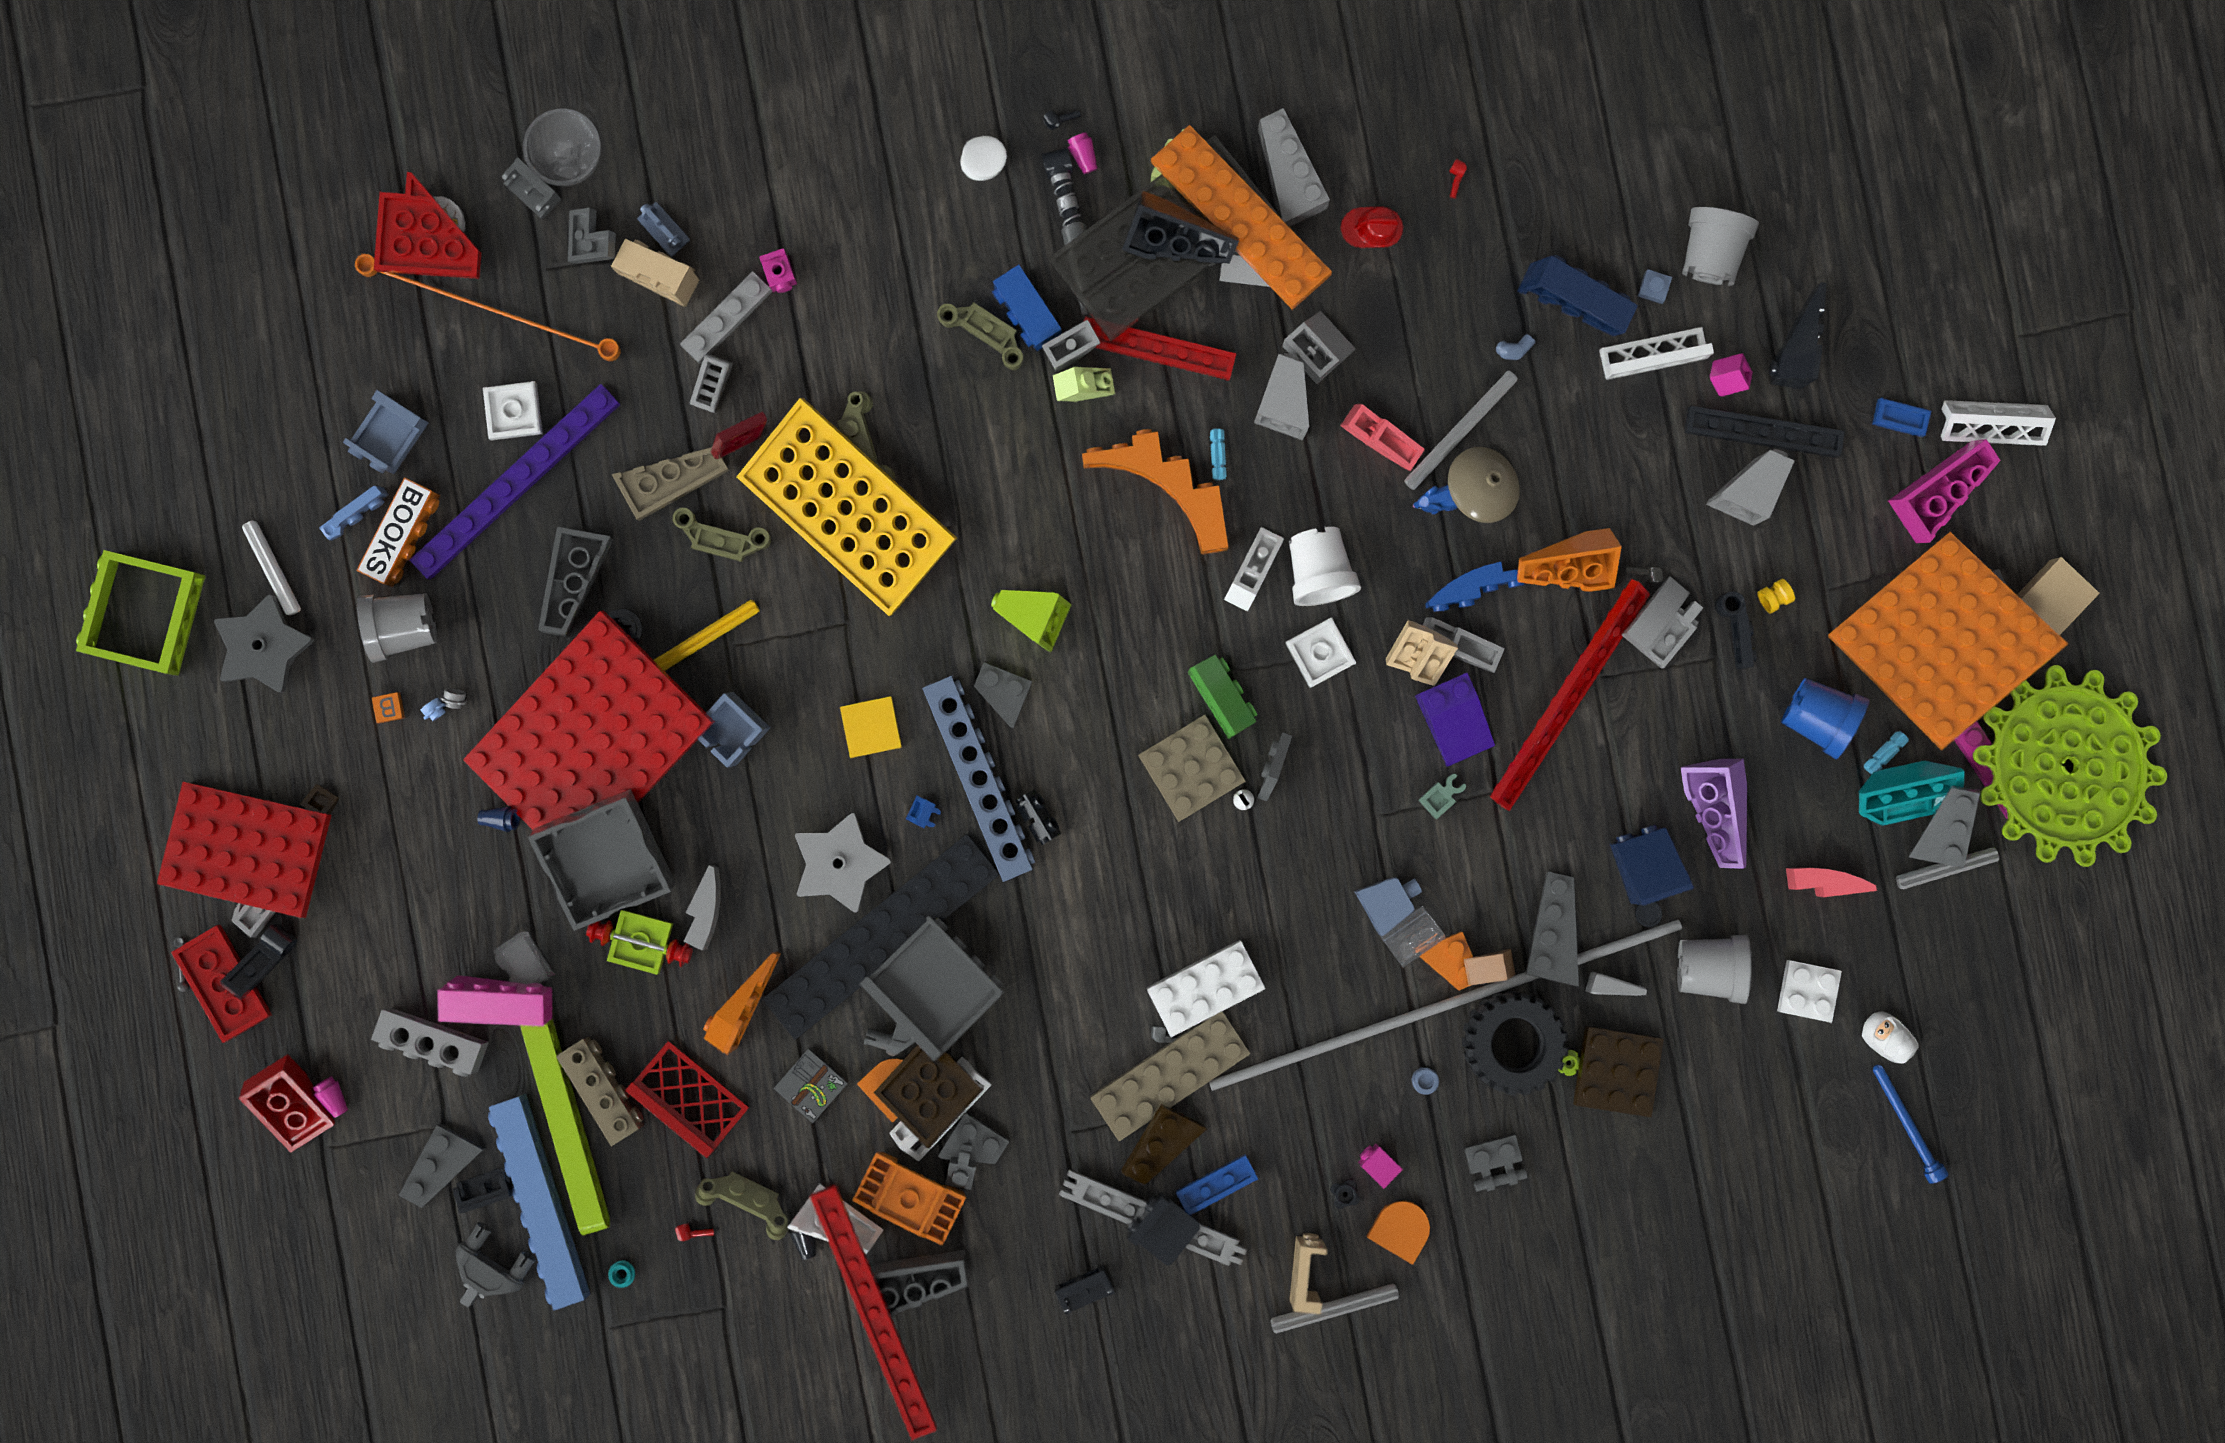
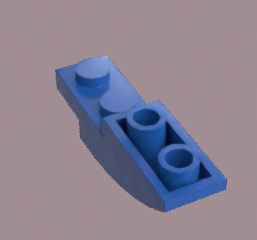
M1501 562L1489 564L1474 569L1447 584L1432 596L1425 604L1426 609L1433 608L1434 612L1449 610V605L1459 603V608L1475 605L1474 600L1481 598L1480 589L1483 590V593L1499 590V585L1508 584L1509 588L1523 586L1524 583L1517 581L1518 569L1503 572Z

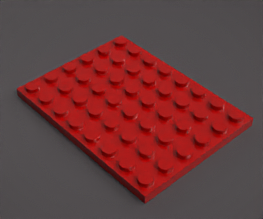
M603 610L597 613L470 751L463 761L508 806H511V809H517L515 813L534 830L536 827L630 789L637 803H639L715 721Z

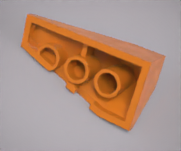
M1610 528L1586 531L1519 558L1517 581L1543 586L1549 583L1557 584L1561 588L1569 589L1570 586L1580 587L1582 591L1589 592L1615 588L1622 546Z
M773 952L716 1012L714 1017L710 1016L703 1029L707 1031L704 1039L723 1053L729 1054L738 1048L781 953Z

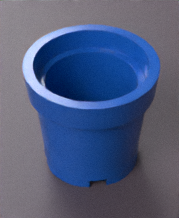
M1804 678L1795 691L1790 706H1787L1781 723L1823 748L1822 751L1827 755L1838 759L1859 727L1867 710L1869 698L1856 693L1849 695L1812 679Z

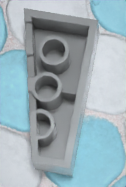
M1284 108L1260 119L1258 131L1268 168L1270 185L1273 190L1274 203L1280 219L1288 227H1291L1326 210L1330 199Z

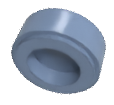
M1421 1067L1412 1075V1085L1419 1093L1431 1094L1438 1088L1439 1078L1432 1069Z

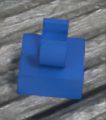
M916 796L906 819L922 828H925L926 825L934 827L935 824L929 821L931 813L940 815L941 811L935 807L936 804Z

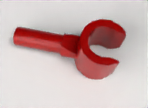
M1458 159L1455 160L1449 171L1456 175L1450 198H1456L1459 184L1467 169L1466 164Z
M689 1223L679 1225L675 1229L677 1238L680 1241H686L697 1236H714V1229L691 1231Z

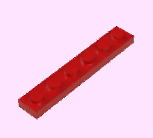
M1085 317L1084 321H1089L1100 341V344L1095 348L1230 381L1236 353Z

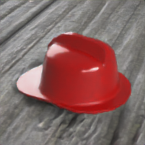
M1382 206L1353 209L1345 215L1341 224L1343 238L1350 245L1359 248L1390 247L1398 242L1403 231L1402 220L1398 214L1392 209Z

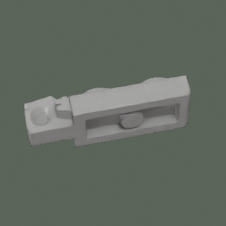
M1696 601L1691 602L1685 610L1680 607L1659 636L1642 653L1660 668H1664L1697 629L1696 625L1699 622L1695 620V617L1703 607Z

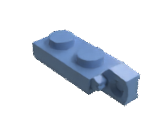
M371 487L335 513L333 518L319 527L328 540L343 535L344 528L348 524L352 526L363 519L362 514L368 509L372 511L380 507L384 503L383 499L389 494L383 487Z

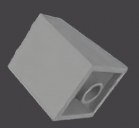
M1285 353L1283 356L1279 354L1254 423L1303 440L1309 428L1304 363L1300 362L1299 358L1295 355Z
M1773 449V451H1767L1755 458L1707 501L1706 505L1753 526L1769 519L1794 460L1788 458V454L1781 450Z

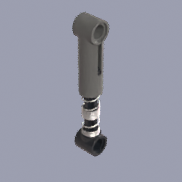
M1063 148L1043 153L1042 158L1046 175L1052 181V185L1056 187L1054 192L1058 196L1056 202L1060 216L1064 219V228L1061 232L1076 286L1081 313L1086 315L1108 309L1096 267L1087 226L1085 223L1080 222L1079 217L1081 215L1077 211L1079 207L1077 197L1074 196L1076 193L1072 192L1071 188L1073 182L1070 181L1073 169L1068 149Z

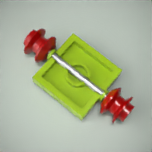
M621 910L615 930H613L612 922L609 920L606 924H601L600 921L588 925L586 936L590 937V943H593L595 939H599L601 946H604L612 940L607 961L656 975L660 974L665 955L668 964L676 960L679 961V966L682 967L684 963L688 964L690 962L693 948H689L688 943H685L684 946L679 945L678 939L668 944L674 923L626 910Z

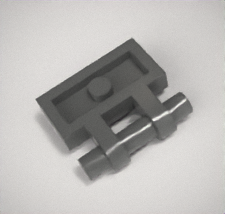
M1515 1134L1463 1147L1470 1173L1481 1172L1482 1175L1481 1180L1473 1182L1476 1192L1485 1189L1487 1192L1495 1190L1496 1186L1508 1183L1511 1186L1518 1184L1519 1180L1527 1179L1525 1169L1514 1170L1512 1164L1523 1161ZM1504 1166V1174L1491 1176L1490 1169Z

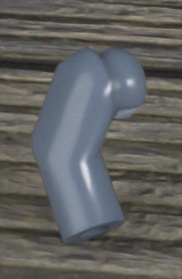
M1526 334L1517 344L1501 341L1496 346V352L1503 359L1518 360L1535 344V340Z

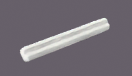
M249 521L243 524L242 529L285 614L291 616L298 613L301 608L256 521Z

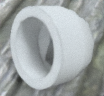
M1242 789L1234 794L1233 803L1239 810H1248L1254 804V796L1249 790ZM1242 793L1249 802L1247 806L1244 805L1239 797Z

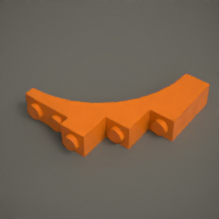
M1151 429L1140 430L1136 432L1137 435L1132 436L1133 446L1128 447L1127 443L1113 445V449L1103 451L1102 447L1087 449V453L1082 454L1084 468L1106 467L1125 470L1142 476L1160 486L1176 500L1188 516L1197 535L1201 554L1227 551L1228 541L1219 486H1213L1212 483H1203L1197 485V489H1193L1189 460H1182V456L1169 457L1167 462H1162L1158 432L1152 433Z

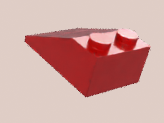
M288 1054L243 1083L239 1095L241 1102L290 1152H293L335 1125V1121L329 1111L313 1095L315 1093L314 1086L308 1076Z

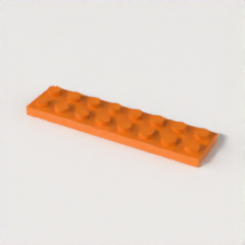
M1190 125L1151 158V163L1207 222L1239 238L1235 251L1292 310L1332 275V271Z

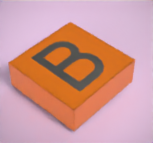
M396 692L372 697L376 723H385L405 718L400 693Z

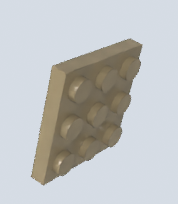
M1203 715L1138 755L1178 822L1246 782L1206 715Z

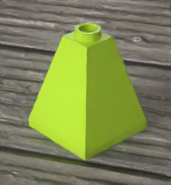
M1001 590L1000 593L997 592L994 595L991 606L994 607L993 610L1047 651L1052 652L1071 604L1057 593Z

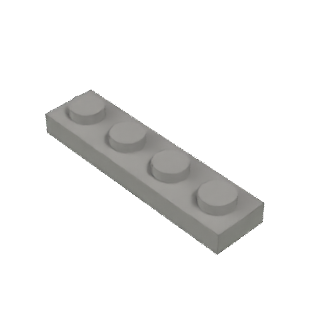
M752 271L680 345L701 364L704 356L711 354L773 291Z

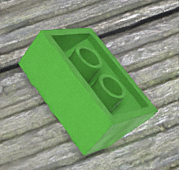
M1213 655L1190 668L1188 674L1229 739L1256 722L1254 717L1257 716V713L1250 702L1245 704L1241 697V694L1244 692L1237 680L1231 681L1227 674L1230 669L1223 658L1218 659L1216 655Z

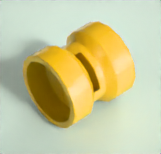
M1784 579L1774 582L1771 588L1765 587L1757 593L1760 603L1770 614L1779 610L1780 605H1788L1795 601L1794 592Z

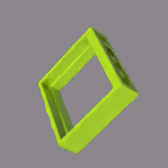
M103 550V554L97 562L98 572L96 579L90 588L91 598L89 605L83 613L84 623L82 631L77 636L76 651L178 676L205 575ZM119 562L182 578L159 663L96 648Z

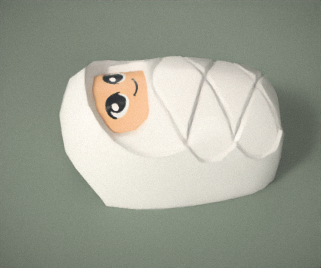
M1884 1011L1873 1013L1864 1024L1862 1037L1865 1042L1889 1061L1906 1063L1919 1048L1918 1042L1911 1032L1898 1019Z

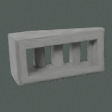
M706 354L690 404L715 413L733 363ZM711 364L721 367V372L710 369ZM707 374L719 378L718 382L707 379ZM703 385L716 388L715 393L703 389ZM700 394L713 398L712 402L700 399Z
M1594 971L1590 973L1585 990L1592 994L1641 996L1646 995L1647 992L1644 987Z

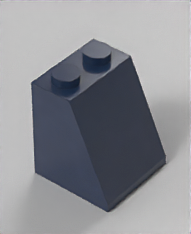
M1656 824L1642 828L1641 834L1632 836L1631 833L1623 834L1616 837L1617 842L1610 844L1630 904L1646 905L1693 889L1692 882L1666 828H1657Z

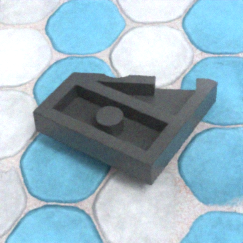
M983 662L974 687L1011 728H1014L1032 681Z
M1282 732L1278 741L1273 740L1268 753L1272 758L1270 763L1266 762L1261 776L1264 777L1257 798L1267 801L1272 793L1292 738L1291 735Z

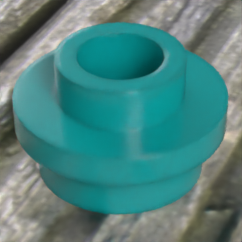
M625 1260L615 1262L610 1267L608 1273L610 1282L619 1288L629 1286L634 1281L636 1275L634 1266ZM620 1269L626 1271L627 1276L625 1278L619 1276L618 1271Z

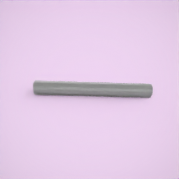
M1390 1284L1323 1303L1321 1314L1291 1312L1271 1319V1325L1274 1333H1280L1398 1299L1399 1293L1396 1285Z

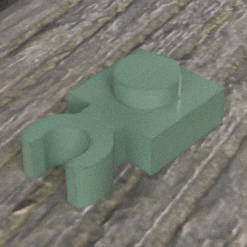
M1451 774L1447 777L1444 787L1437 782L1418 799L1435 819H1438L1456 802L1452 795L1454 793H1461L1466 788L1465 784L1460 785L1459 788L1452 786V780L1457 777L1456 774Z

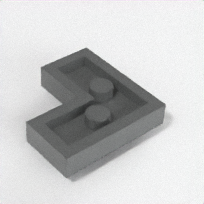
M592 208L570 210L568 262L579 264L615 259L616 233L609 230L596 232V210Z

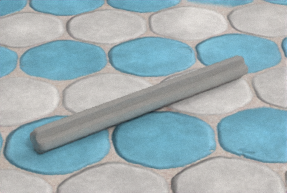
M1507 371L1404 480L1409 488L1412 490L1416 489L1516 383L1518 379L1516 375L1511 371Z

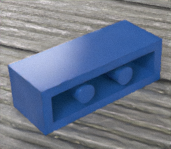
M1017 265L993 281L995 290L992 293L1000 305L1005 303L1009 309L1006 312L1008 318L1014 326L1017 324L1023 331L1020 335L1028 348L1033 346L1037 352L1043 348L1042 345L1062 334L1059 324L1020 265Z

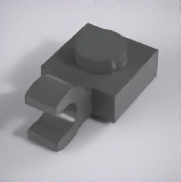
M962 1143L959 1158L951 1157L945 1185L971 1190L977 1163L969 1161L971 1144Z

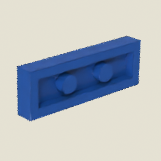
M1246 1154L1176 1190V1194L1185 1211L1192 1215L1258 1180V1177Z

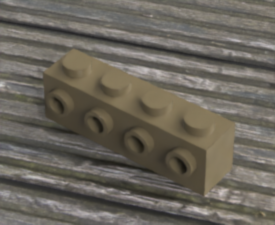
M587 1037L556 1057L609 1144L613 1146L643 1127V1116L637 1107H632L628 1100L630 1097L629 1093L625 1091L626 1088L622 1084L619 1085L614 1077L616 1072L609 1062L605 1063L601 1056L602 1049L596 1040H591L590 1037Z

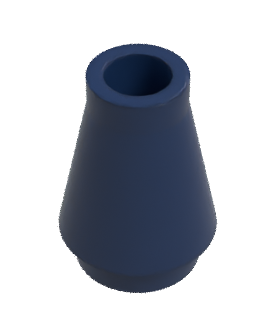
M511 806L480 810L477 820L479 825L510 832L518 828L520 817L515 813L517 809H511Z

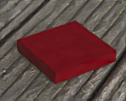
M763 411L717 433L711 449L714 459L718 460L760 439L767 422Z

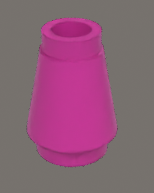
M1087 133L1070 138L1068 140L1070 145L1068 149L1083 171V174L1098 169L1092 138H1089Z
M332 1076L313 1087L315 1091L313 1095L334 1118L348 1110L338 1080L335 1081Z

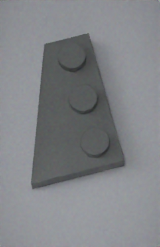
M1952 785L1930 823L1921 834L1917 844L1909 853V858L1964 868L1980 790Z
M442 1124L436 1125L399 1196L421 1208L426 1206L486 1148Z

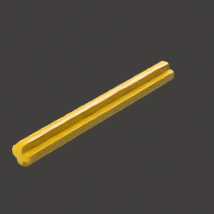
M749 600L654 659V661L664 671L757 614L760 611L755 601Z

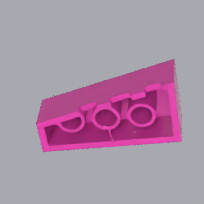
M1987 439L1971 441L1892 497L1888 502L1915 543H1930L1936 536L1935 533L1942 526H1945L1952 518L1951 515L1954 511L1964 504L1973 489L1982 483L2001 460Z
M458 975L438 990L439 1021L544 1026L552 1019V987H545L540 983L522 984Z

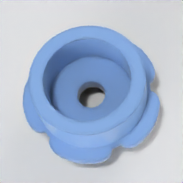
M436 698L426 704L421 709V712L425 715L423 718L425 720L430 718L434 721L445 713L443 709L445 703Z

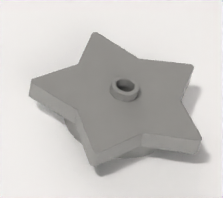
M851 813L828 833L795 834L806 863L797 891V896L799 897L830 894L856 913L860 908L866 881L892 862L891 859L865 844L855 813ZM837 858L843 861V866L839 869L833 865L834 860Z

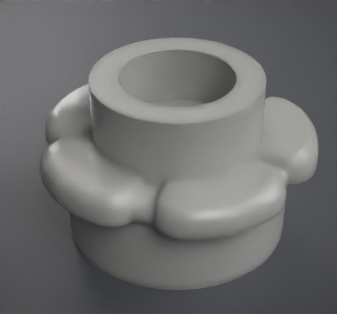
M448 688L445 689L441 700L445 701V706L448 708L460 709L461 705L467 703L465 699L466 692Z

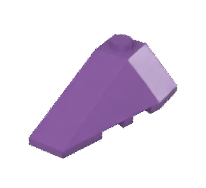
M1716 759L1681 767L1684 793L1688 801L1691 800L1697 814L1695 816L1698 823L1702 822L1708 835L1706 840L1719 868L1744 869L1746 867L1747 780L1744 759Z

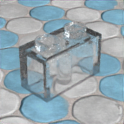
M527 931L517 934L494 949L497 955L495 957L497 964L501 969H506L511 977L509 982L543 984L555 976Z

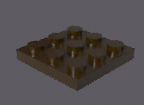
M1585 1026L1573 1104L1581 1107L1652 1117L1664 1039Z
M917 1045L876 1089L874 1094L926 1148L930 1149L984 1089L947 1051L937 1061H934Z

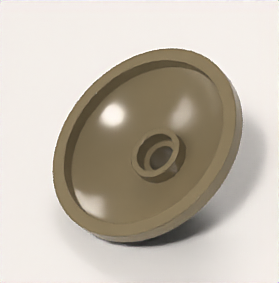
M1473 447L1459 454L1450 466L1448 473L1450 495L1456 506L1467 517L1482 523H1494L1507 517L1516 507L1520 492L1519 480L1513 466L1499 452L1486 447Z

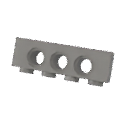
M391 1007L381 1011L371 1040L379 1042L378 1046L391 1051L395 1048L404 1051L403 1055L406 1057L429 1060L428 1064L438 1068L447 1066L453 1068V1073L464 1077L479 1071L489 1043L488 1041ZM402 1028L409 1032V1039L407 1041L401 1038ZM427 1037H430L434 1042L432 1050L428 1049L425 1045ZM452 1045L457 1047L459 1051L457 1059L450 1055V1047Z

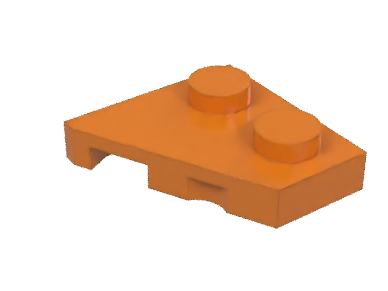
M1462 931L1415 950L1416 955L1422 958L1457 990L1471 986L1468 985L1464 959L1471 958L1473 955Z

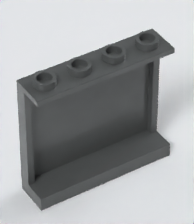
M928 916L926 918L927 921L870 977L867 976L860 985L934 1061H937L1004 994L1001 989L1004 984L994 974L989 977L982 970L985 965L977 956L973 955L970 958L964 950L967 946L957 936L952 939L945 932L948 927L938 917L933 920Z

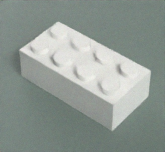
M1240 940L1147 987V991L1171 1037L1265 989Z

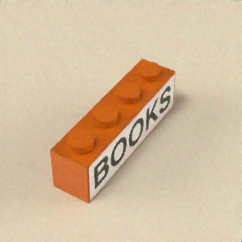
M404 477L356 571L391 587L398 583L403 576V567L406 561L410 560L415 553V544L418 538L422 537L427 529L426 522L429 516L439 506L438 499L440 495Z

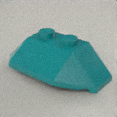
M1920 761L1875 771L1859 791V813L1861 816L1867 817L1882 826L1933 815L1952 785L1964 787V770L1934 762Z

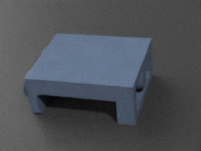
M377 390L371 398L376 401L375 405L352 439L345 438L343 443L350 447L348 452L361 460L363 457L371 460L369 466L383 474L386 470L395 474L428 425V422Z

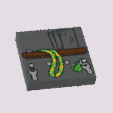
M808 1048L773 1089L809 1121L814 1123L849 1082L813 1050Z

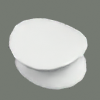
M980 136L971 139L963 148L961 156L963 172L969 178L979 181L997 176L1005 165L1007 158L1006 149L994 137Z

